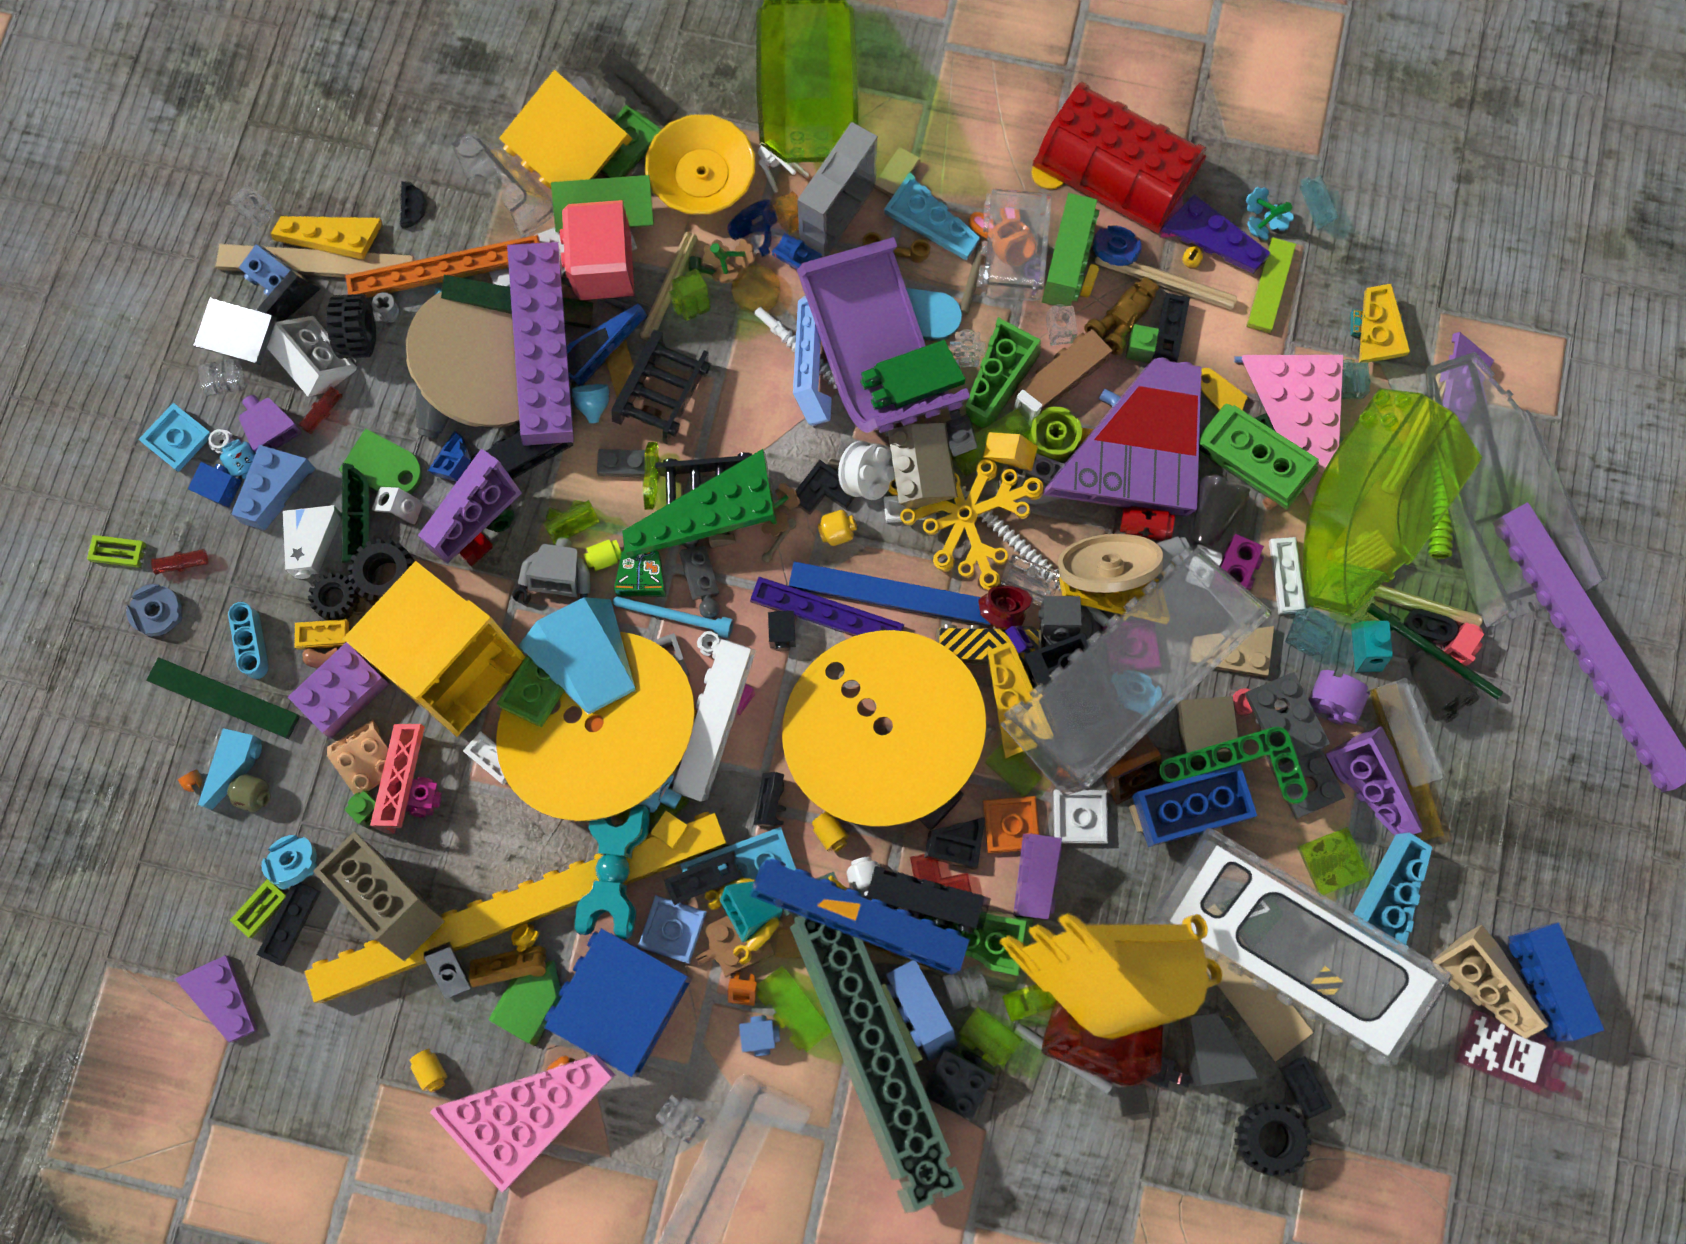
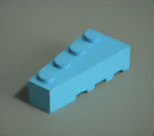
M1410 832L1396 834L1347 925L1393 953L1406 955L1408 948L1406 943L1409 932H1412L1414 924L1412 919L1415 907L1419 904L1421 896L1419 895L1421 882L1425 879L1432 846Z

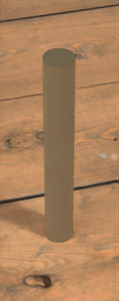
M982 245L977 247L961 301L962 315H968L987 248Z

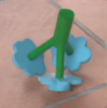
M1256 187L1246 198L1247 210L1259 214L1264 206L1271 211L1265 214L1263 221L1260 218L1251 216L1247 224L1253 236L1267 240L1269 238V230L1265 227L1266 224L1270 223L1269 227L1272 230L1278 228L1281 231H1285L1289 228V222L1294 219L1293 214L1290 213L1292 204L1285 202L1281 205H1272L1268 203L1269 190Z

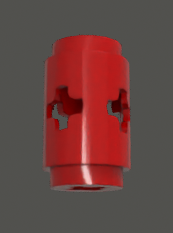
M1138 506L1124 507L1120 532L1157 541L1171 539L1175 515L1169 514V511ZM1152 511L1156 515L1146 519V515L1142 514V512ZM1144 528H1148L1152 535L1143 536L1139 531L1142 532Z

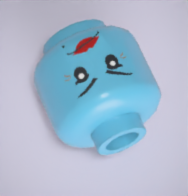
M237 439L221 449L223 452L220 455V460L230 475L234 477L242 476L245 479L256 453L251 448L249 442H241L240 439Z

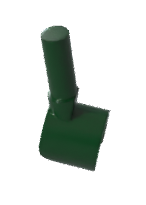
M697 256L689 258L688 269L691 274L706 273L713 275L716 273L714 269L702 266V258Z

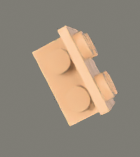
M372 719L327 747V757L354 795L358 792L361 793L363 790L369 791L380 784L388 747L380 737L379 728Z

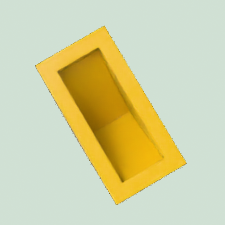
M989 432L982 458L1032 471L1038 446L1020 434Z

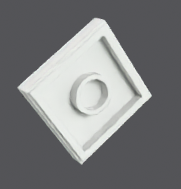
M1053 790L1054 837L1062 838L1061 844H1108L1107 790Z

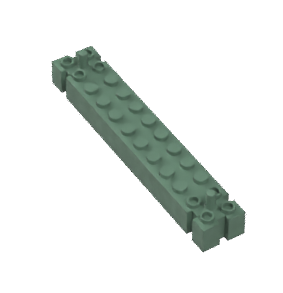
M831 872L829 874L823 875L815 879L820 881L821 879L829 880V876H833L834 878H836V875L834 872ZM783 909L785 917L792 915L795 921L790 929L892 1180L899 1179L902 1189L898 1190L897 1194L905 1213L916 1212L935 1203L934 1199L946 1198L965 1189L956 1166L949 1168L945 1158L951 1156L863 941Z

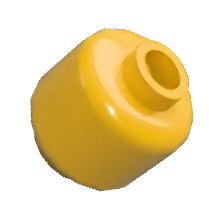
M838 510L823 515L821 523H818V530L824 543L828 542L829 545L836 546L853 539L854 530H857V524L853 515L848 516L845 510Z

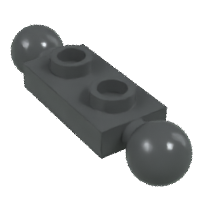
M699 539L683 543L682 545L687 547V549H682L679 554L692 600L702 599L699 606L701 615L709 619L715 618L719 614L720 606L712 597L717 596L719 590L706 546L697 547Z

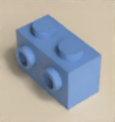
M257 244L239 266V269L246 273L244 278L254 285L259 283L265 288L263 292L267 296L290 270H293L268 249Z

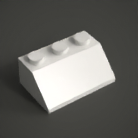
M314 316L275 322L267 348L308 397L329 392L356 371L357 367L350 358L339 359L336 357L331 348L327 331Z

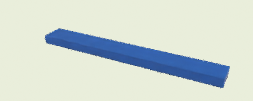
M793 562L788 586L802 591L989 627L991 625L980 615L978 600L981 597Z

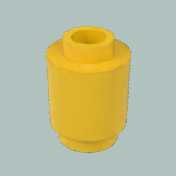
M825 812L812 821L813 832L827 851L833 850L836 853L848 844L846 840L849 835L836 817Z
M425 1049L410 1059L412 1064L410 1068L422 1091L429 1090L432 1093L445 1085L444 1080L447 1078V1074L436 1054L432 1053L430 1049Z

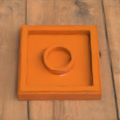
M1036 796L982 801L988 854L1019 852L1022 847L1023 834L1040 835Z

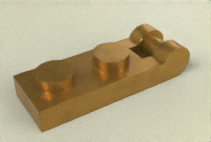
M533 946L526 948L523 952L515 950L470 960L469 982L472 987H477L527 975L543 976L546 973V949L543 946Z

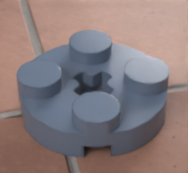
M158 584L145 585L135 591L131 597L133 599L130 602V606L127 605L126 609L127 619L131 626L150 637L166 634L182 620V605L179 597L172 590ZM155 604L157 607H160L158 614L155 616L153 614L149 615L148 612L152 610V605Z

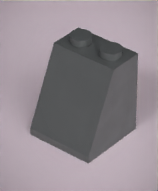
M1200 1009L1195 1014L1180 1019L1189 1076L1192 1077L1191 1085L1202 1086L1257 1079L1255 1070L1218 1013L1209 1014V1009Z

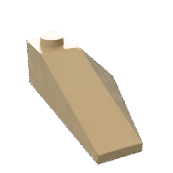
M1482 924L1461 936L1432 960L1431 964L1451 987L1456 990L1459 988L1473 998L1472 1002L1489 1009L1496 1015V1019L1526 1039L1548 1027V1022L1503 950Z

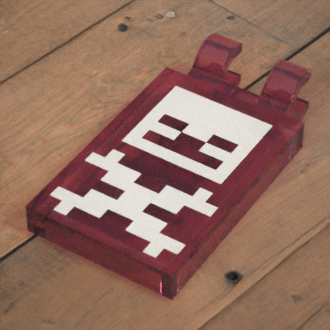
M1471 1010L1456 1063L1535 1094H1540L1541 1087L1555 1093H1563L1566 1082L1549 1077L1553 1063L1563 1067H1571L1573 1055L1553 1049L1554 1040L1536 1033L1525 1039L1495 1017L1477 1010Z

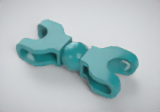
M636 805L631 808L627 822L619 827H614L611 816L589 821V830L599 844L598 853L603 856L598 860L595 867L596 876L599 881H594L592 890L583 896L577 904L575 930L579 935L591 934L595 929L598 917L603 913L610 912L613 916L615 935L620 939L626 940L632 936L636 920V909L626 895L627 886L623 883L627 880L630 873L627 859H631L633 849L641 844L648 834L649 810L645 805Z

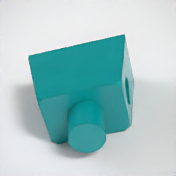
M1362 621L1351 624L1355 673L1382 672L1393 656L1389 621Z

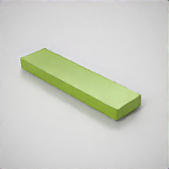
M1272 237L1268 251L1271 253L1264 262L1246 327L1271 333L1296 246L1295 243Z

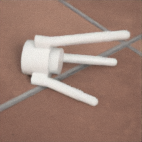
M767 141L759 148L758 155L761 157L759 164L764 169L775 193L778 192V188L768 166L775 167L781 163L792 175H795L796 171H798L805 178L808 179L810 177L803 168L784 154L780 148H777L772 141Z

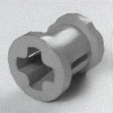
M385 292L374 296L372 307L378 313L381 321L385 323L396 321L400 316V309L395 303L394 298Z

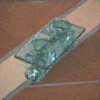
M1319 175L1313 180L1310 177L1302 179L1300 190L1316 229L1319 230L1339 218L1322 176Z

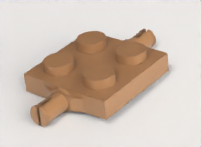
M726 916L703 927L709 939L710 949L695 955L698 960L699 966L715 959L720 964L727 978L736 972L775 955L769 939L757 951L752 950L750 952L751 960L747 964H740L739 961L745 957L746 952L742 951L735 957L733 951L739 945L746 946L747 941L742 943L732 922ZM779 919V926L777 927V929L780 928V927H783L782 922H781L780 919Z

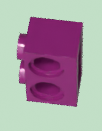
M1235 534L1229 542L1211 586L1239 598L1245 591L1249 592L1255 581V578L1251 577L1254 569L1259 570L1265 557L1261 555L1264 546ZM1239 552H1246L1250 556V560L1242 559ZM1230 574L1238 575L1241 582H1233L1230 579Z

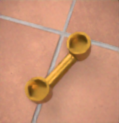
M875 232L867 233L863 237L862 246L882 241V238ZM918 239L912 243L911 248L898 246L893 252L895 256L907 257L913 262L919 263L929 257L931 247L926 240Z

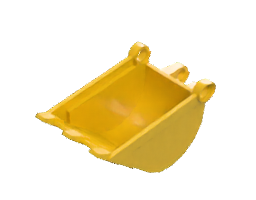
M1068 913L1060 916L1058 919L1067 932L1055 936L1046 928L1037 925L1029 929L1030 934L1037 943L1025 946L1022 942L1011 936L1000 940V943L1014 961L1044 992L1049 991L1070 1015L1093 1035L1107 1039H1115L1195 1014L1205 1000L1207 988L1219 984L1223 977L1219 964L1215 960L1205 957L1201 939L1207 936L1208 926L1204 918L1199 914L1185 917L1182 924L1085 925L1080 919ZM1191 922L1194 923L1196 927V934L1192 929ZM1207 968L1211 972V979L1208 977Z

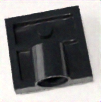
M946 1046L924 1091L929 1100L972 1121L995 1077L996 1071L983 1065L982 1059L974 1052L969 1050L958 1052Z

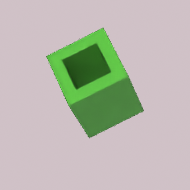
M1134 324L1129 337L1125 359L1150 363L1155 353L1159 329Z

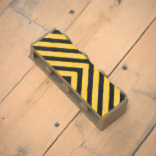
M942 625L941 628H937L935 637L936 642L952 651L965 665H989L987 651L1011 641L1005 630L995 627L993 629H983V626L970 625L967 626V629L957 628L956 625ZM1022 626L1034 645V648L1027 653L1041 649V630H1035L1032 626ZM1018 653L1023 666H1026L1024 654L1027 653Z

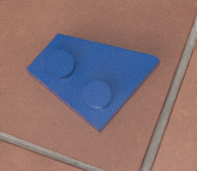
M453 432L428 469L434 476L457 482L467 469L471 459L464 438L459 433Z

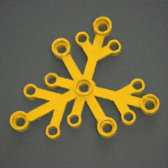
M982 459L977 464L978 476L966 500L960 487L961 480L954 473L957 479L956 488L958 497L954 498L956 504L945 500L915 510L904 509L900 514V519L905 525L910 526L916 520L939 511L950 513V515L937 520L933 518L926 519L923 523V529L928 535H935L939 530L954 525L943 549L935 553L933 563L942 572H947L953 568L955 559L952 554L965 528L972 547L966 560L959 564L958 571L962 577L969 578L974 574V566L978 562L982 572L979 578L980 584L984 590L989 591L992 587L1001 585V578L995 570H991L987 557L993 559L996 564L1003 565L1008 561L1009 555L1004 548L995 549L981 543L974 524L978 515L1000 507L1015 513L1020 519L1027 518L1030 514L1029 505L1026 502L1017 503L1014 501L1023 497L1037 500L1042 497L1044 486L1040 479L1033 477L1027 479L1022 487L1010 491L1012 486L1017 483L1018 477L1014 470L1007 469L1002 473V483L996 496L976 504L986 482L993 480L998 473V468L994 461ZM984 465H990L991 469L989 471H982ZM1008 474L1014 475L1012 481H1006L1005 477ZM894 479L890 482L888 491L892 496H898L897 488L892 487L893 483L896 482ZM1030 484L1038 485L1035 491L1028 489ZM1024 506L1027 508V511L1024 514H1019L1017 512L1019 507ZM963 510L969 511L967 517L960 516ZM905 514H913L911 520H904ZM934 523L936 525L935 528L931 531L927 530V525ZM1003 552L1005 554L1004 559L997 560L996 555ZM945 555L948 557L945 563L939 562L941 556ZM968 565L971 567L970 572H962L964 566ZM992 575L994 576V581L986 583L985 578Z

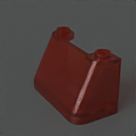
M1055 1000L1042 1040V1053L1116 1084L1131 1086L1161 1071L1163 1024L1115 1039L1097 1037L1081 1026Z

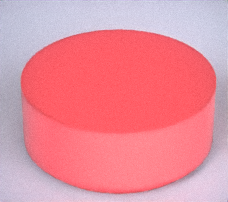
M1247 688L1239 689L1233 694L1235 713L1242 716L1253 713L1245 696V693L1250 691Z

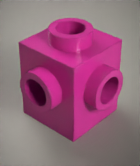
M418 777L417 780L413 779L406 811L410 812V815L424 818L426 815L433 816L434 808L440 807L442 792H438L437 783H433L432 779L426 777Z

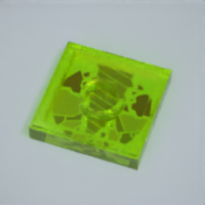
M1348 827L1297 847L1319 897L1370 877Z

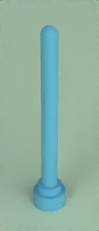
M615 597L612 601L616 607L714 630V633L718 634V637L726 639L730 638L733 629L734 619L727 617L713 620L622 597Z

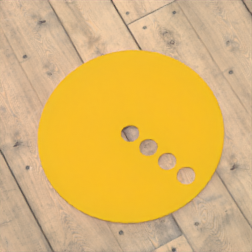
M881 630L856 635L832 646L809 665L797 683L816 669L817 672L801 691L796 685L794 686L785 708L782 726V741L786 762L794 780L803 793L822 810L841 820L865 826H893L922 818L939 809L960 791L970 778L980 759L986 734V714L978 684L970 670L952 651L925 636L896 630ZM834 662L841 663L845 669L843 676L837 680L829 679L826 676L827 667ZM851 680L858 682L860 692L856 697L847 698L842 694L844 683ZM864 699H872L876 703L875 713L868 717L860 715L857 710L858 704ZM881 717L889 718L893 723V728L887 735H878L874 731V723Z
M620 632L636 690L589 715L581 708L582 716L575 723H567L564 720V714L568 708L580 706L565 691L559 699L561 702L559 710L554 714H550L542 727L504 709L501 710L496 734L498 761L507 783L522 801L533 809L554 818L570 821H590L607 818L633 808L655 793L667 781L679 765L688 747L694 725L695 710L694 698L688 678L680 664L666 649L645 637ZM591 716H601L604 720L602 728L597 732L587 731L585 727L586 721Z

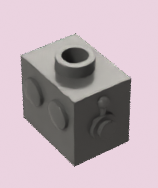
M1043 596L1041 609L1038 611V618L1042 622L1040 624L1042 635L1066 638L1070 635L1076 636L1079 634L1083 626L1081 620L1084 618L1080 596Z

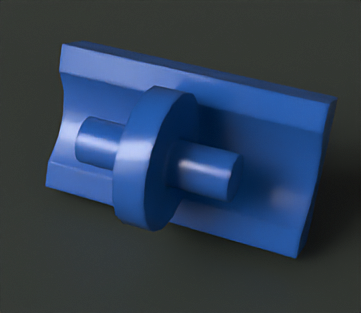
M786 233L782 236L779 244L772 250L773 256L795 269H798L802 263L822 258L821 253L805 245L803 240H797Z

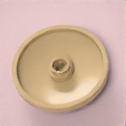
M1104 534L1085 538L1068 546L1058 558L1059 575L1065 583L1080 590L1101 593L1125 591L1147 584L1161 573L1164 565L1163 552L1158 544L1150 539L1130 534Z

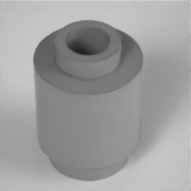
M1174 537L1156 543L1163 552V568L1183 562L1187 557L1191 556L1190 546L1185 537Z

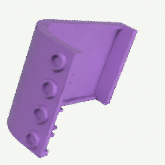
M894 237L802 263L797 269L842 402L854 424L865 433L878 429L880 433H884L894 429V424L902 422L903 426L918 421L917 417L925 415L926 419L941 414L940 410L947 407L949 411L963 407L962 402L970 398L968 389L965 388L955 394L945 391L897 409L894 404H890L889 406L874 410L871 404V399H873L871 394L884 387L880 384L864 390L860 382L863 379L861 372L874 368L876 363L926 346L893 252L898 247Z

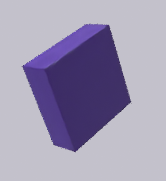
M1011 626L1005 630L1018 653H1027L1034 648L1033 643L1022 626Z

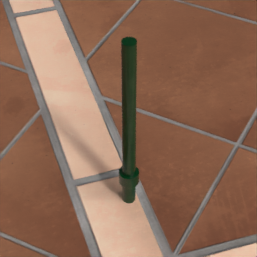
M1371 603L1366 611L1378 620L1389 621L1390 631L1395 630L1496 700L1502 696V690L1400 622V618L1395 614H1388L1374 603Z

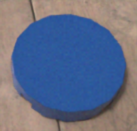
M1108 226L1107 229L1102 230L1101 228L1097 231L1093 239L1092 248L1102 261L1111 265L1125 266L1136 262L1142 250V243L1140 239L1138 241L1135 238V234L1131 230L1120 226Z

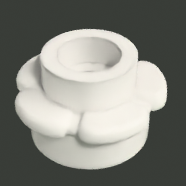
M222 429L213 431L209 436V447L222 454L223 451L221 449L234 441L232 434Z
M706 631L698 638L697 647L701 649L700 652L703 655L710 656L713 654L716 644H720L722 638L718 637V634L713 631Z

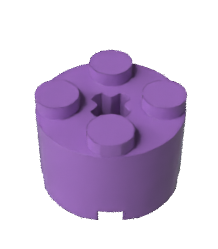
M1320 671L1308 698L1314 712H1322L1328 715V720L1337 725H1343L1344 721L1356 724L1370 695V691H1367L1368 687L1349 675L1343 674L1342 678L1333 676L1335 671Z

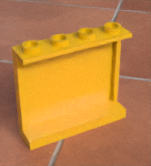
M556 70L550 74L499 137L505 143L502 148L513 157L516 154L523 159L521 164L531 173L534 170L541 175L539 180L549 189L551 188V182L594 179L623 143L627 146L633 139Z

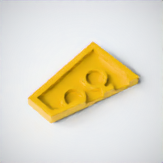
M1386 284L1367 288L1364 292L1359 364L1407 356L1410 350L1392 285Z

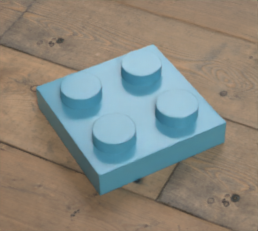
M172 403L138 440L179 472L206 444L211 433L175 403Z

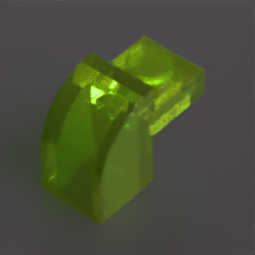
M1037 984L1002 996L1011 1022L1061 1005L1049 991L1044 992Z

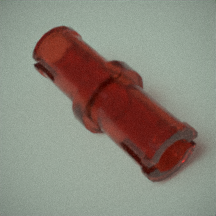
M329 386L319 401L311 405L312 409L298 425L307 433L312 434L321 421L330 416L329 412L343 395L334 387Z
M205 549L187 553L179 551L174 552L172 556L151 559L152 570L156 575L174 570L182 572L189 567L208 564V556Z

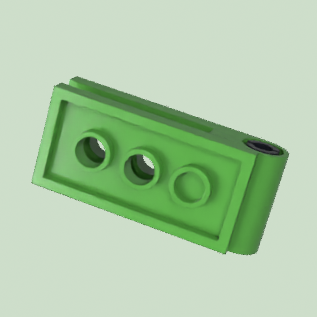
M1224 404L1199 435L1200 453L1285 509L1290 507L1318 472V458L1235 405ZM1283 469V470H1286V471H1285V472H1278L1277 470Z

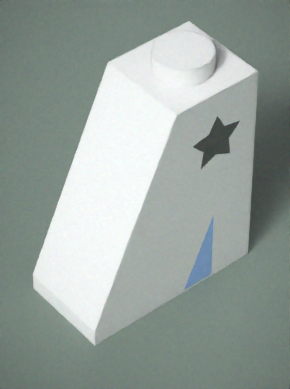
M334 505L283 511L285 570L293 577L306 579L312 574H319L341 520V512Z

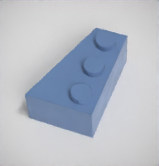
M259 445L231 515L241 524L266 530L285 507L284 503L293 492L296 493L300 489L299 485L308 474L311 475L316 468L307 458Z
M912 960L887 973L886 976L889 984L886 987L892 999H898L901 1005L898 1011L904 1023H910L913 1029L910 1032L911 1037L917 1048L919 1046L922 1047L928 1060L931 1061L941 1056L946 1046L952 1049L958 1047L954 1031L917 962Z

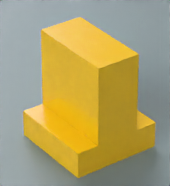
M417 561L405 571L343 638L365 660L456 737L463 732L517 672L525 659V655L488 614L470 600H464Z

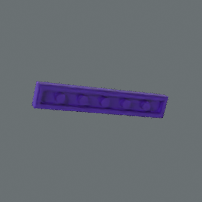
M758 577L750 599L752 603L776 611H794V617L852 636L881 630L903 631L905 625L762 577Z

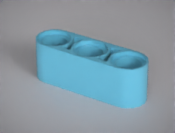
M237 602L228 611L237 667L250 678L260 679L267 674L269 667L260 616L247 603ZM244 612H248V617L240 621L241 615ZM253 636L252 642L244 646L245 639ZM257 660L256 667L249 670V664Z

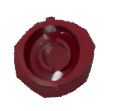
M1006 585L992 587L987 594L978 600L980 615L997 629L1007 630L1011 626H1022L1026 617L1025 610L1030 607L1032 597L1027 591L1018 587Z

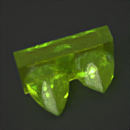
M574 499L570 510L565 512L549 507L546 521L543 524L555 545L558 538H569L600 521L589 500L584 502Z

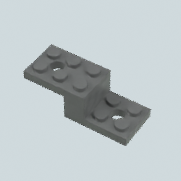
M1295 672L1247 691L1245 696L1261 729L1265 730L1272 727L1284 728L1290 735L1303 777L1311 778L1315 782L1314 791H1308L1307 797L1302 803L1296 805L1288 803L1295 819L1346 798L1322 751L1330 742ZM1276 700H1282L1287 704L1288 710L1286 713H1279L1275 709L1274 704ZM1274 733L1269 737V742L1275 747H1280L1285 743V738L1280 733ZM1269 756L1265 757L1275 776ZM1282 759L1278 762V768L1283 773H1289L1294 769V764L1289 759ZM1294 784L1287 788V795L1291 799L1301 798L1303 792L1300 786Z

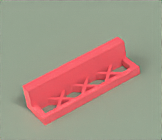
M394 724L370 824V826L386 834H395L396 828H402L425 728L421 724Z

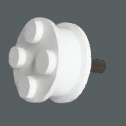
M856 441L846 448L841 460L830 459L828 462V466L838 470L839 482L843 491L853 497L862 496L868 500H877L886 494L889 490L890 482L895 479L891 451L882 444L871 445L865 441Z

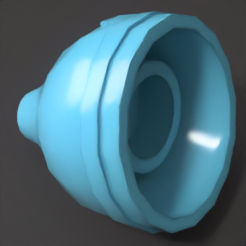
M589 384L572 388L571 395L576 408L585 415L589 423H598L601 414L609 402V386L605 384Z

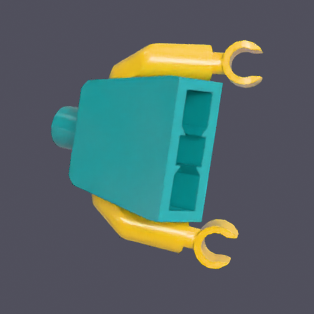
M744 877L721 886L718 892L712 889L705 893L707 900L715 898L712 902L708 903L709 908L716 910L723 905L742 943L747 941L746 946L739 945L733 951L735 957L742 951L746 952L745 957L739 961L742 965L747 964L751 960L750 952L752 950L757 951L770 939L779 926V919L783 913L782 908L751 897L750 893L755 880Z

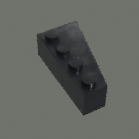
M878 866L874 868L866 897L881 900L887 904L886 907L893 910L898 909V907L907 909L912 914V917L922 919L923 914L932 916V921L937 924L948 926L949 921L958 923L957 929L970 933L974 932V928L983 930L991 898L951 886L947 887L929 880H921L900 872L895 873Z

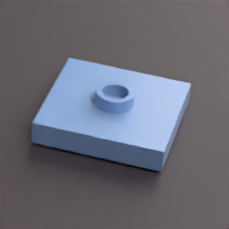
M655 895L638 947L690 964L707 912L682 903L674 905L672 900Z

